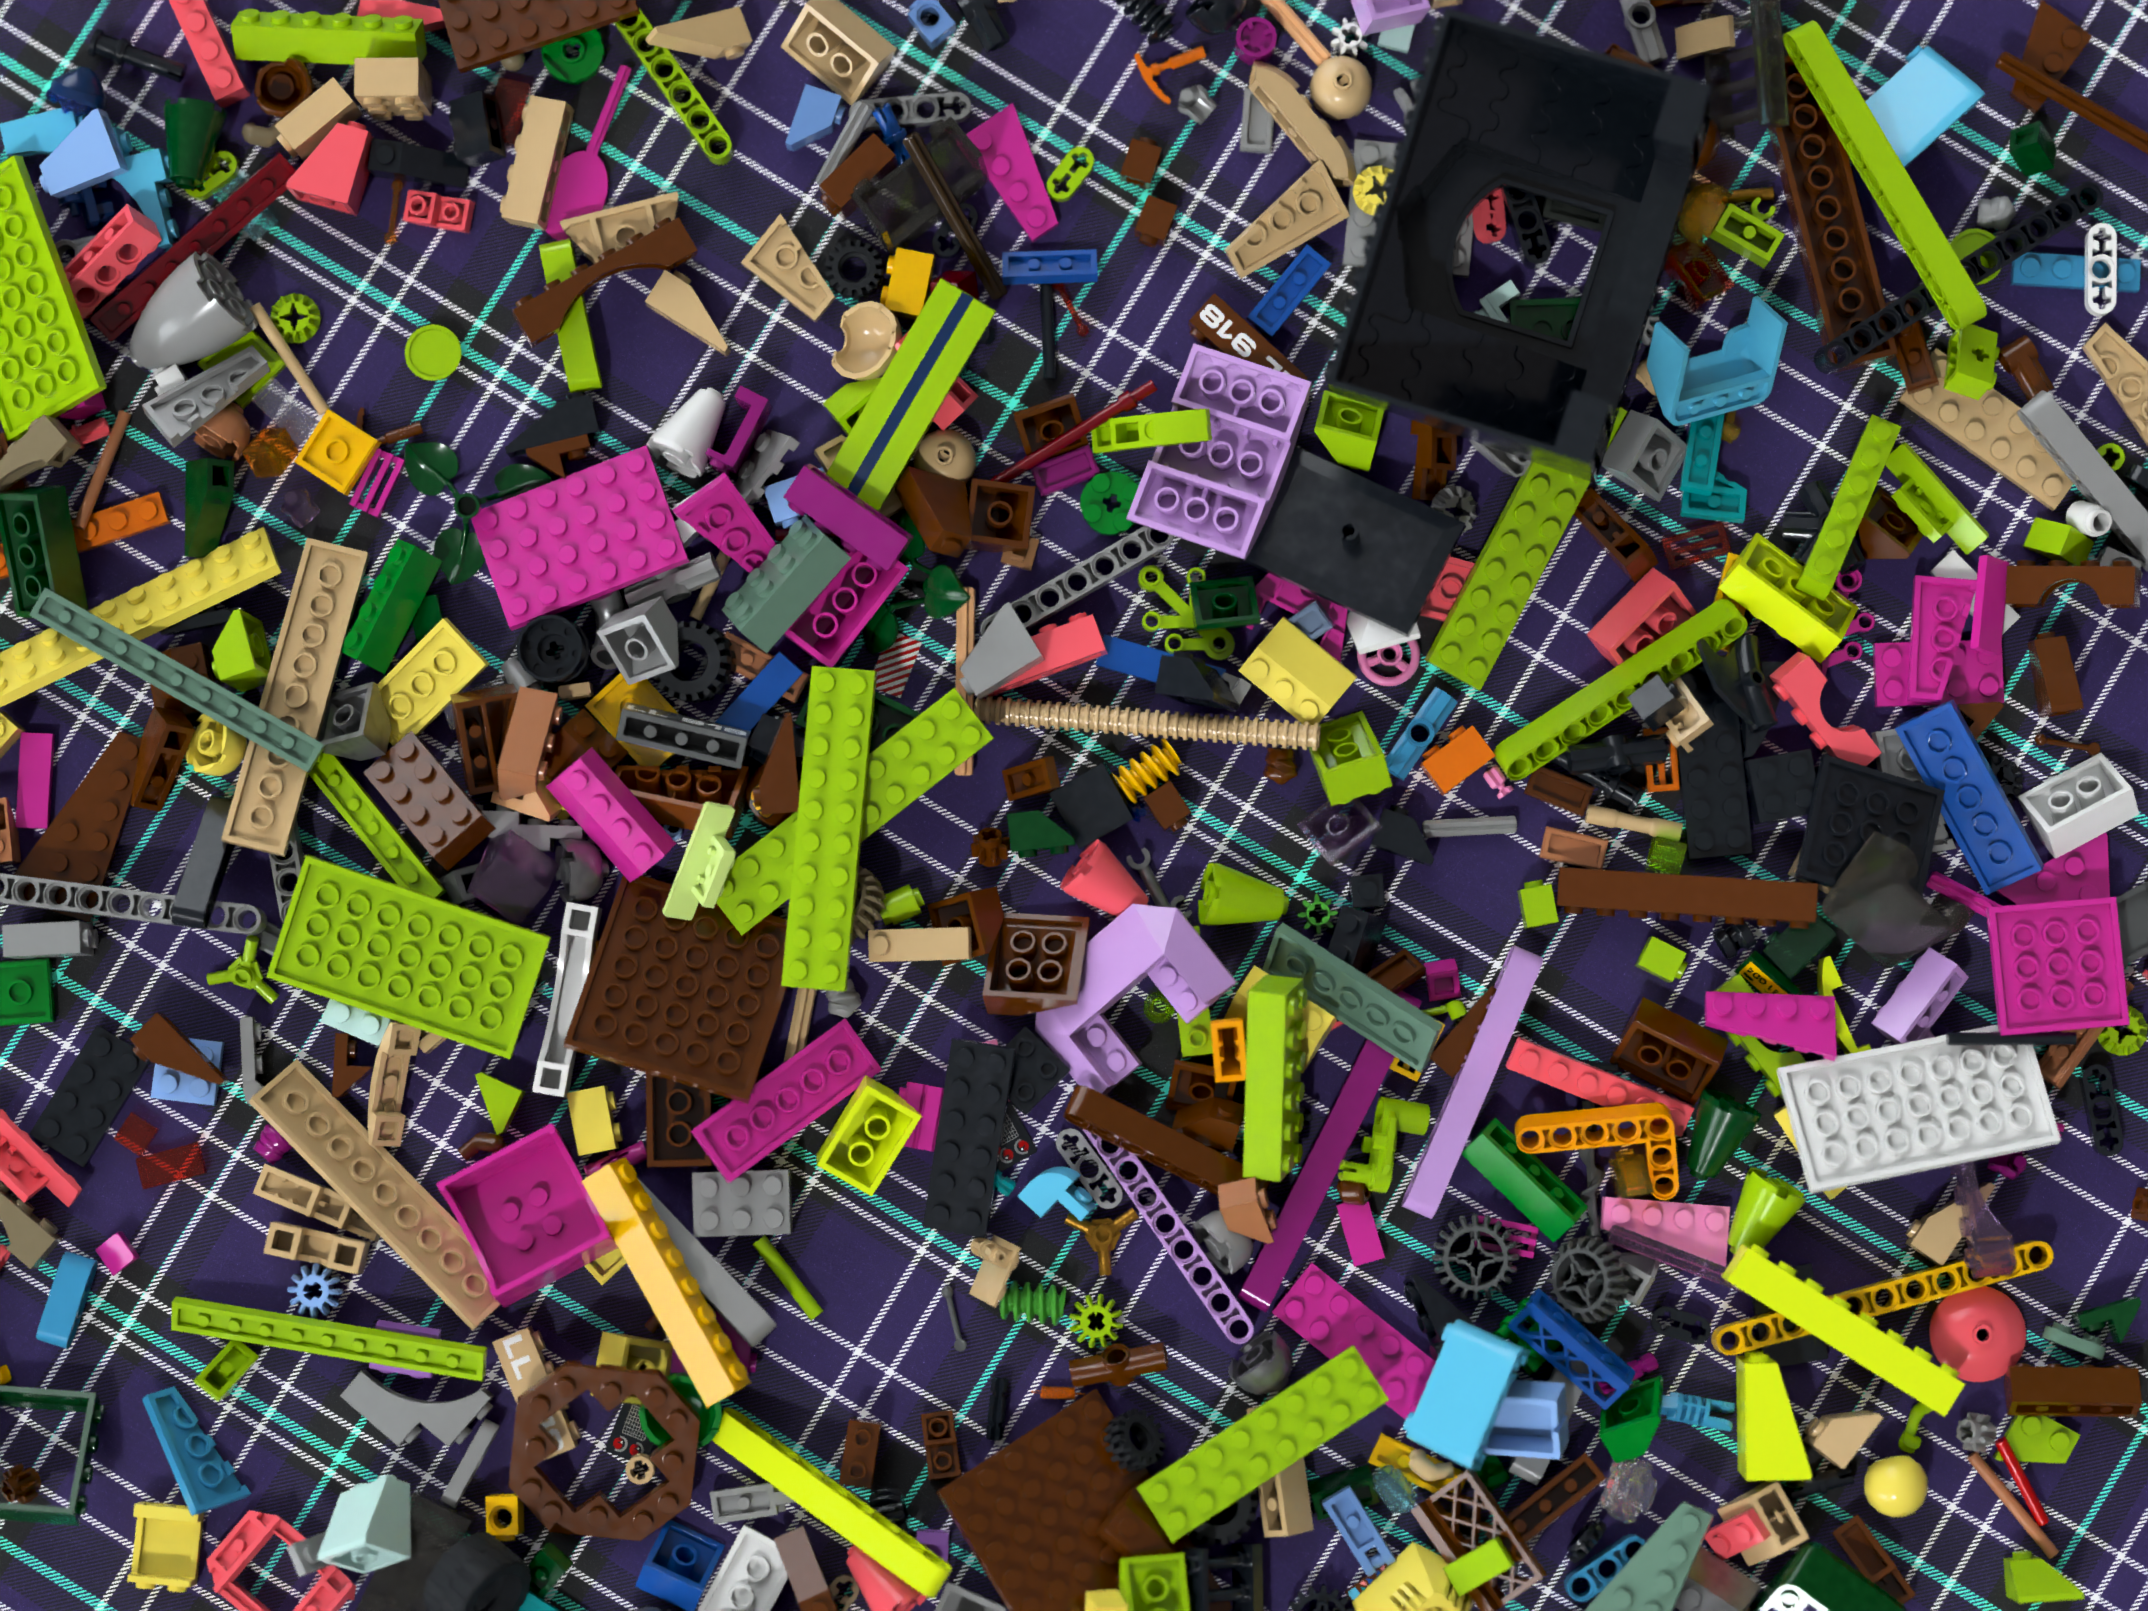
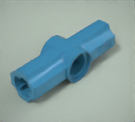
M1437 687L1433 689L1385 758L1389 773L1404 781L1458 702L1452 696ZM1414 726L1424 727L1428 733L1427 740L1424 742L1415 741L1411 736V729Z

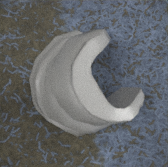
M1197 84L1181 90L1177 110L1184 115H1188L1192 121L1198 122L1201 125L1218 105L1209 97L1208 91L1201 84Z
M1997 196L1992 199H1978L1977 226L2005 231L2016 214L2009 197Z
M851 978L848 979L847 992L826 990V998L829 1001V1014L848 1018L862 1004L861 996L856 992Z

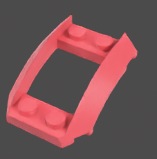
M249 1510L207 1559L208 1570L212 1574L214 1581L213 1590L228 1600L239 1611H271L247 1589L235 1581L269 1539L275 1534L289 1546L307 1539L279 1515ZM335 1565L320 1569L317 1572L322 1577L293 1611H339L348 1599L354 1601L356 1585Z

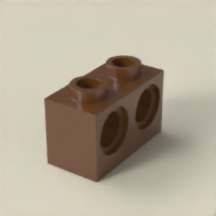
M853 1417L849 1419L839 1484L871 1489L882 1422Z

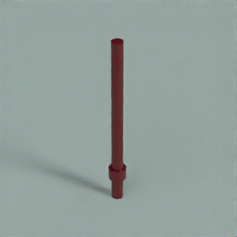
M1151 379L1131 392L1129 390L1117 396L1118 400L1003 470L990 480L1010 482L1109 421V419L1123 411L1128 413L1136 408L1139 401L1156 392L1158 388Z

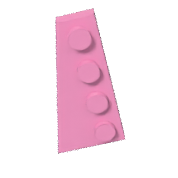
M1602 1196L1600 1229L1723 1271L1726 1270L1730 1207Z

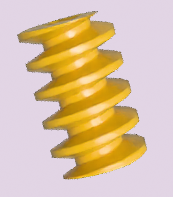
M1161 738L1162 749L1154 744L1150 746L1152 756L1142 751L1139 753L1141 763L1131 758L1129 759L1130 770L1120 765L1118 767L1120 777L1112 773L1124 794L1134 804L1137 803L1136 792L1146 797L1148 795L1147 785H1150L1155 790L1159 788L1157 778L1167 783L1169 781L1168 771H1171L1176 776L1180 775L1178 765L1182 764L1172 746L1164 738Z

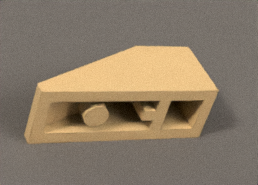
M740 6L656 26L646 37V41L650 45L711 59L726 57L727 60H732L744 55V50L750 45L752 38Z
M665 270L645 300L647 307L727 357L730 353L729 347L694 289L689 285L691 280L676 270L673 274Z
M971 927L868 930L869 962L972 959Z
M1983 1182L1923 1216L1920 1221L1915 1219L1906 1232L1909 1238L1905 1244L1936 1265L1943 1266L1996 1186L1991 1182Z

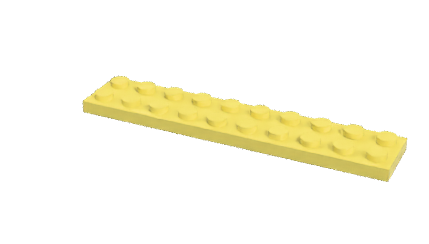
M262 527L226 545L217 547L204 558L192 559L186 564L170 572L163 573L147 583L133 587L124 594L104 601L100 605L88 610V612L134 638L143 640L282 572L269 534ZM48 628L25 641L18 642L13 647L0 652V707L104 657L52 628Z

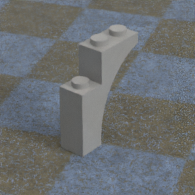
M363 1370L340 1397L397 1446L402 1445L405 1441L410 1445L421 1433L422 1429L418 1426L422 1424L446 1446L450 1447L455 1442L461 1445L472 1432L469 1425L477 1417L481 1421L493 1408V1405L489 1402L493 1399L494 1395L486 1388H483L472 1395L451 1401L419 1400L392 1390L367 1370Z

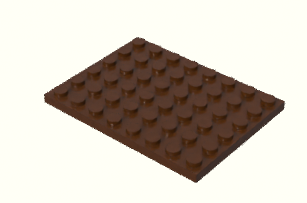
M1093 1389L936 1492L1009 1611H1085L1087 1591L1111 1589L1119 1591L1120 1558L1123 1557L1095 1532L1134 1483L1141 1485L1150 1479L1151 1476L1146 1468L1137 1472L1135 1470L1128 1472L1127 1467L1123 1469L1118 1467L1119 1460L1113 1463L1110 1459L1114 1454L1112 1451L1107 1453L1105 1449L1109 1446V1443L1104 1442V1436L1108 1435L1104 1431L1109 1426L1108 1423L1114 1419V1416L1097 1389ZM1187 1534L1181 1537L1186 1547L1195 1548ZM1208 1570L1210 1588L1219 1589L1220 1586L1210 1570ZM1229 1601L1209 1603V1611H1229L1233 1608Z

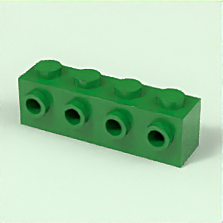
M397 539L394 547L388 554V559L380 575L374 581L373 588L366 602L360 608L358 618L345 638L341 652L385 674L442 560L410 543Z
M1496 1117L1470 1141L1461 1153L1472 1166L1483 1174L1496 1189L1509 1199L1553 1243L1569 1230L1588 1208L1534 1154L1522 1152L1517 1146L1515 1136Z

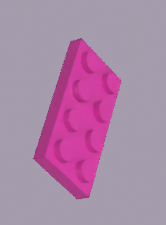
M1971 640L1960 641L1940 703L1907 701L1910 642L1874 643L1875 708L1939 706L1951 699H1954L1956 705L1999 701L2003 704L2002 643L2000 655L1991 656L1970 649Z

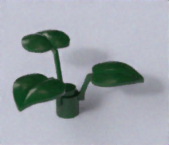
M436 442L409 443L405 448V467L414 487L425 495L435 496L446 485L454 498H456L454 502L456 514L463 518V531L458 528L446 529L437 537L434 544V555L442 560L440 568L452 585L471 578L485 562L476 532L469 533V519L480 513L482 504L498 498L504 501L552 482L551 477L537 467L527 464H511L502 468L495 476L494 482L500 492L479 498L474 493L460 494L449 481L456 476L459 468L457 456L451 448Z
M907 511L901 514L896 524L913 535L914 538L899 561L905 566L910 562L913 567L929 575L923 583V592L926 597L894 603L889 607L886 601L882 604L862 630L866 647L873 655L885 652L896 641L899 628L897 617L893 613L896 609L924 603L925 610L930 617L941 619L957 611L971 598L961 585L956 573L949 566L939 565L932 570L917 561L916 558L921 557L925 551V542Z

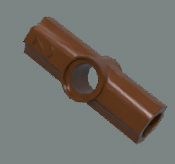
M1164 1342L1128 1349L1124 1344L1117 1343L1106 1347L1100 1355L1069 1361L1071 1381L1074 1387L1110 1381L1115 1386H1125L1130 1384L1137 1375L1169 1369L1167 1349Z

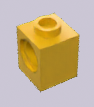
M515 1493L491 1494L485 1497L486 1532L496 1535L499 1541L515 1540V1535L524 1532V1503ZM501 1509H506L511 1513L512 1522L509 1526H504L499 1522L498 1514Z

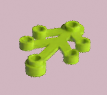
M1147 565L1141 569L1138 575L1140 588L1146 592L1155 591L1180 615L1160 616L1154 611L1147 612L1142 618V626L1146 631L1194 629L1190 582L1193 581L1190 579V575L1197 572L1201 575V581H1205L1206 574L1201 568H1191L1186 575V582L1189 585V606L1163 581L1164 575L1159 567ZM1148 572H1153L1156 574L1157 580L1153 583L1148 582L1145 575ZM1147 617H1155L1157 625L1154 627L1148 626L1146 624ZM1225 629L1197 631L1202 638L1183 639L1179 634L1174 633L1170 634L1164 642V647L1170 654H1174V651H1204L1209 658L1218 661L1228 658L1235 646L1233 636ZM1170 639H1177L1180 642V647L1172 649L1169 647L1168 641ZM1215 639H1222L1225 647L1223 649H1216L1213 641Z

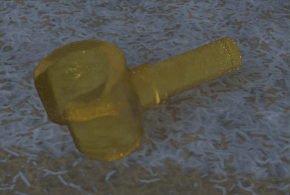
M1737 410L1728 412L1723 423L1721 439L1730 444L1737 439L1741 432V428L1733 424Z

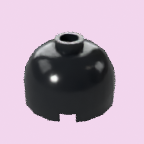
M1194 0L1186 10L1185 17L1202 33L1219 35L1226 30L1233 33L1244 22L1241 16L1246 10L1247 0Z

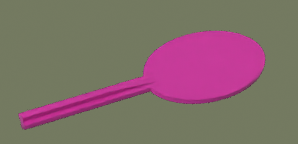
M620 65L586 151L572 153L562 160L546 227V232L555 240L559 241L570 238L561 228V220L601 211L604 208L608 194V174L604 163L597 155L632 71L631 68L625 65Z

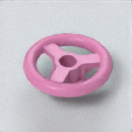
M1417 640L1407 642L1411 651L1409 664L1401 659L1403 651L1400 644L1379 649L1376 655L1368 658L1367 653L1359 655L1357 651V660L1362 673L1370 681L1381 686H1397L1406 682L1414 675L1419 666L1420 648ZM1384 650H1393L1395 653L1394 659H1386L1383 655ZM1381 663L1385 666H1395L1402 673L1394 677H1384L1375 673L1371 667Z

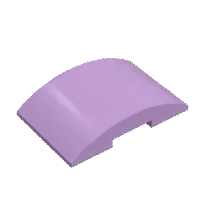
M1194 343L1173 395L1171 412L1209 409L1212 441L1157 447L1152 461L1148 460L1126 519L1245 560L1265 524L1282 484L1301 429L1312 382Z

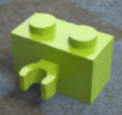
M1757 197L1750 206L1749 214L1729 203L1709 237L1760 267L1765 268L1785 236L1784 233L1765 223L1773 216L1776 207L1772 205L1767 213H1760L1757 206L1761 198Z

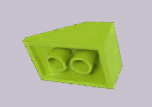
M1363 711L1319 724L1321 726L1320 746L1317 751H1313L1312 747H1308L1331 806L1346 804L1354 798L1367 794H1377L1385 788L1392 786L1384 753Z
M1184 1553L1120 1558L1119 1593L1127 1603L1128 1611H1190Z

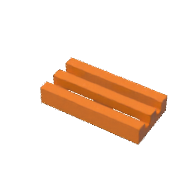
M1662 727L1654 732L1651 728L1642 729V736L1662 735L1670 729ZM1669 738L1671 784H1666L1664 763L1657 764L1659 785H1654L1653 765L1645 766L1647 793L1680 790L1677 748Z

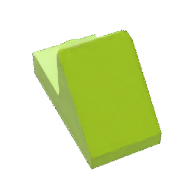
M231 1340L193 1382L219 1402L232 1393L237 1382L257 1362L259 1356L242 1342Z

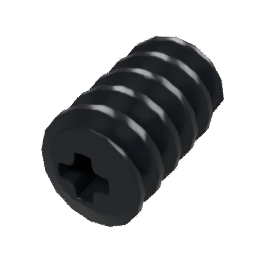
M1116 0L1117 6L1126 5L1123 10L1125 16L1133 15L1131 20L1133 25L1142 24L1139 33L1141 35L1150 34L1147 38L1149 45L1166 40L1183 25L1182 21L1176 24L1171 23L1176 15L1175 12L1166 15L1163 13L1168 5L1167 2L1157 5L1155 3L1157 0Z

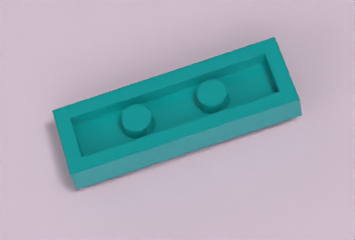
M1725 413L1689 424L1680 491L1711 496Z

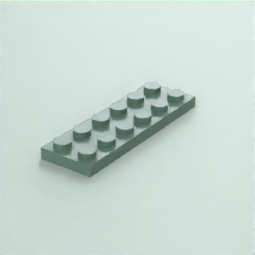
M1282 922L1275 931L1262 970L1269 975L1304 978L1303 989H1307L1308 1000L1421 1073L1429 1063L1443 1024Z

